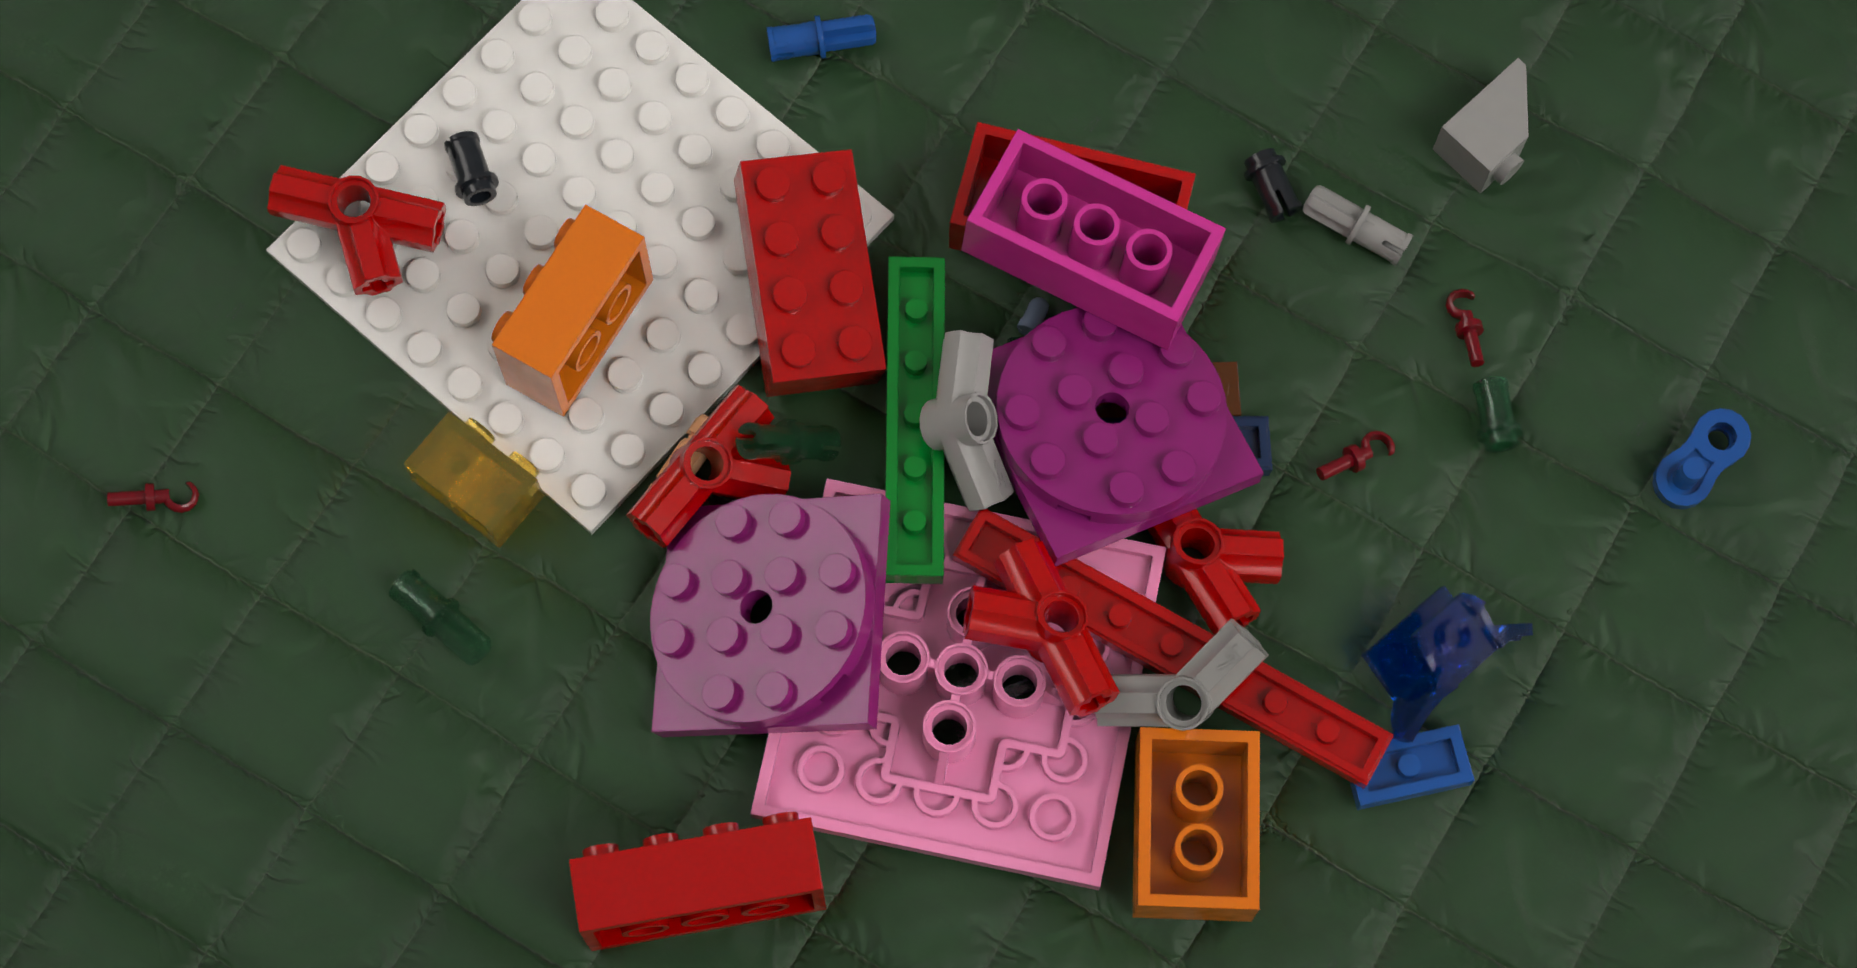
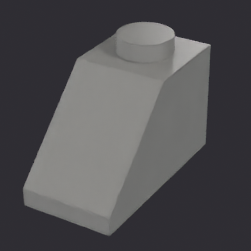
M1517 58L1442 126L1433 150L1479 193L1483 192L1495 180L1500 185H1503L1524 163L1520 153L1529 137L1526 64Z

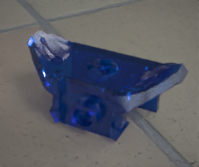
M1445 586L1438 588L1361 655L1393 700L1391 727L1393 728L1392 734L1394 736L1392 739L1403 743L1413 742L1423 723L1441 700L1459 687L1458 684L1497 649L1503 648L1510 641H1519L1522 637L1533 635L1532 623L1493 625L1490 615L1484 608L1485 601L1473 594L1464 592L1459 593L1453 598Z

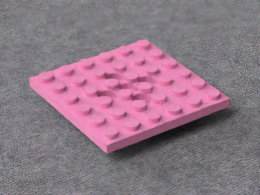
M827 479L822 498L883 494L885 496V490ZM944 502L943 584H885L877 729L769 733L750 813L751 818L762 820L764 817L772 814L797 812L799 819L811 817L813 830L817 832L1099 890L1131 727L1097 726L1095 713L1081 718L1078 715L1070 716L1044 663L1034 659L1027 650L964 639L963 627L958 623L957 616L966 609L972 586L1007 590L952 560L956 548L979 510L969 511L968 507ZM995 513L1039 538L1029 519ZM1121 539L1076 558L1156 602L1166 547ZM1047 623L1055 631L1065 632L1057 624ZM1093 639L1110 674H1142V665ZM900 651L912 653L919 659L920 665L909 675L893 673L887 666V662L893 654ZM965 663L976 671L978 677L972 685L956 687L947 681L945 677L946 670L954 664ZM1014 675H1023L1033 682L1036 690L1028 698L1015 699L1004 691L1002 686L1004 681ZM943 720H955L964 727L966 734L960 742L953 745H945L934 737L932 731Z

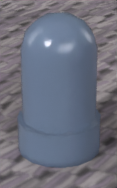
M1033 298L1020 319L1017 328L1024 336L1044 321L1049 309V304L1044 298Z

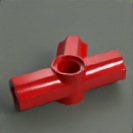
M280 165L277 172L273 174L269 187L267 210L272 216L337 230L354 293L356 295L367 294L374 296L391 291L393 287L403 283L393 244L434 253L443 233L446 205L444 202L375 187L370 180L362 176L350 175L340 179ZM366 201L370 203V207L363 215L357 217L344 215L346 208L353 202Z
M736 385L691 439L673 453L669 460V465L626 514L633 527L648 540L665 548L710 495L735 500L761 494L785 495L789 488L791 476L789 459L748 450L775 418L770 412L769 406L755 393L744 389L740 385ZM694 452L704 454L710 461L711 474L707 481L701 480L692 472L690 462Z
M1197 509L1147 529L1158 546L1166 547L1163 562L1166 576L1174 584L1186 590L1213 635L1230 619H1234L1242 627H1245L1258 618L1261 609L1244 583L1278 584L1282 577L1284 542L1280 532L1218 528L1214 523L1202 518ZM1182 548H1194L1200 551L1204 558L1194 559L1188 556Z
M1031 538L1015 543L1010 549L998 555L994 566L1007 591L972 586L964 615V639L1027 650L1034 659L1044 663L1070 716L1078 715L1081 718L1098 712L1105 705L1115 701L1119 694V689L1087 629L1089 619L1087 606L1080 597L1067 590L1043 541L1036 542ZM1047 623L1057 624L1065 632L1055 631Z

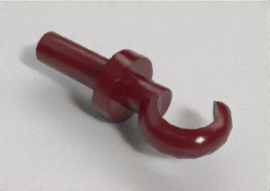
M1457 289L1448 295L1446 309L1453 318L1460 320L1455 325V332L1459 339L1465 340L1471 366L1480 367L1485 363L1478 337L1484 331L1482 321L1474 318L1471 310H1461L1453 304V301L1457 298L1465 297L1474 300L1475 294L1468 289Z
M1371 431L1363 437L1361 448L1355 444H1350L1343 448L1342 457L1316 468L1317 476L1320 480L1324 481L1347 469H1350L1353 473L1360 472L1365 469L1366 460L1373 457V451L1369 444L1370 441L1380 440L1384 442L1388 448V456H1391L1395 453L1393 439L1383 431Z
M186 482L185 485L192 491V498L188 503L180 505L170 499L169 489L155 490L154 483H145V490L107 492L108 506L146 504L147 511H156V504L164 503L168 509L177 513H184L196 506L199 492L194 483Z

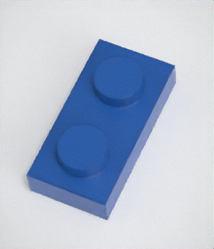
M1459 724L1393 738L1368 785L1362 789L1350 782L1357 810L1470 786L1475 780Z

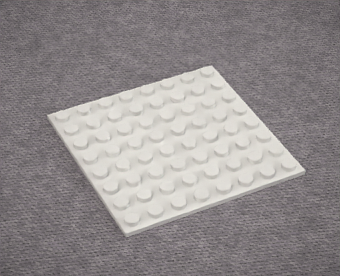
M521 0L340 177L341 179L350 175L362 176L370 180L375 187L444 202L446 205L444 229L440 243L437 245L434 253L393 244L403 283L396 285L391 291L371 296L367 294L356 295L354 293L337 230L295 221L266 251L541 492L593 535L676 448L679 442L687 436L686 432L694 420L702 414L707 415L761 359L734 186V178L740 161L819 152L633 0ZM473 131L479 135L480 145L489 171L495 173L498 177L497 195L492 201L484 205L468 206L465 204L464 199L459 198L455 193L454 189L457 179L449 155L445 151L444 142L446 140L450 141L449 137L456 133ZM858 185L868 247L894 220V214ZM366 201L353 202L346 208L344 215L349 217L363 215L370 207V203ZM586 204L645 237L653 281L563 417L506 385L492 348L493 341L491 337L501 316L506 311L514 312L524 297L523 287L531 271L538 264L544 266L554 252V241L563 223L569 218L575 220Z

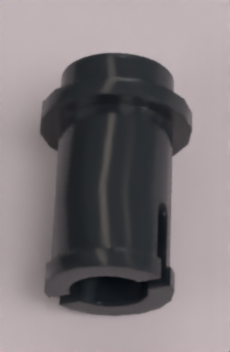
M463 131L450 136V141L446 140L444 142V148L449 155L457 179L454 189L456 195L464 199L465 204L468 206H480L492 201L497 195L496 188L499 180L495 173L489 171L480 145L479 135L473 131Z
M1274 148L1259 151L1244 162L1247 168L1244 177L1247 181H1253L1271 223L1285 220L1283 216L1284 210L1278 197L1281 198L1289 217L1295 215L1303 208L1284 171L1283 165H1285L1286 160L1283 155H1277Z

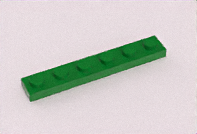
M888 256L885 497L891 500L886 583L943 584L944 452L943 450H933L923 439L920 430L922 407L927 401L936 398L943 339H945V258Z

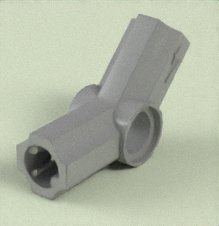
M956 330L945 332L936 398L927 401L922 407L920 430L923 439L933 450H943L965 505L969 511H977L1005 501L1014 490L993 440L998 427V419L995 406L987 396L994 339L983 333Z
M1230 619L1177 674H1111L1119 689V694L1115 701L1095 712L1097 726L1171 727L1182 731L1194 729L1208 719L1214 710L1269 654L1246 628L1242 627L1234 619ZM1177 686H1190L1197 691L1201 698V709L1197 715H1186L1176 708L1173 695Z

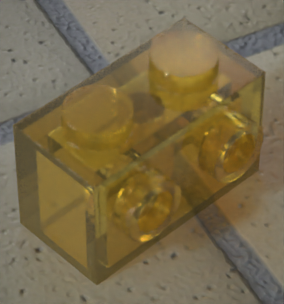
M448 412L404 462V465L413 482L500 548L544 497L536 478L539 475V471L518 452L513 451L507 456L492 445L496 440L495 437L475 419L469 417L464 423L451 412Z

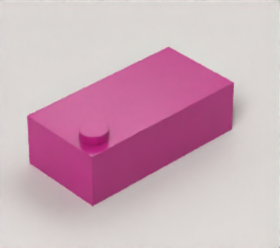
M1018 129L967 219L961 251L1168 350L1216 258L1226 228Z

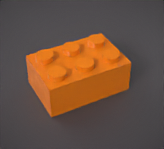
M586 204L575 220L569 218L563 223L554 241V252L544 266L538 264L531 271L523 287L524 297L514 312L506 311L501 316L491 337L493 341L492 348L506 385L563 417L653 281L645 237Z
M1140 727L1135 741L1132 918L1252 922L1260 910V731L1211 729L1182 731L1173 728Z

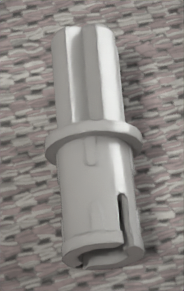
M1317 185L1312 190L1303 207V212L1306 215L1347 237L1346 244L1350 245L1354 241L1388 260L1394 266L1399 262L1403 251L1406 250L1413 237L1412 234H1407L1370 213L1371 206L1366 205L1363 209L1322 185Z

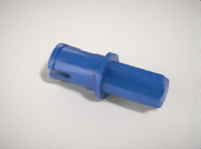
M868 14L821 21L820 15L814 16L815 21L787 26L766 27L772 62L819 54L820 58L824 59L826 58V52L870 46L875 44L877 39L874 19Z

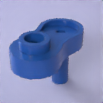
M1722 408L1708 411L1698 419L1685 443L1663 458L1653 473L1652 484L1654 491L1662 503L1671 508L1684 510L1695 507L1708 496L1720 473L1740 460L1750 447L1751 432L1745 419L1733 410ZM1713 431L1722 432L1728 440L1727 448L1719 450L1713 447L1708 439L1709 433Z

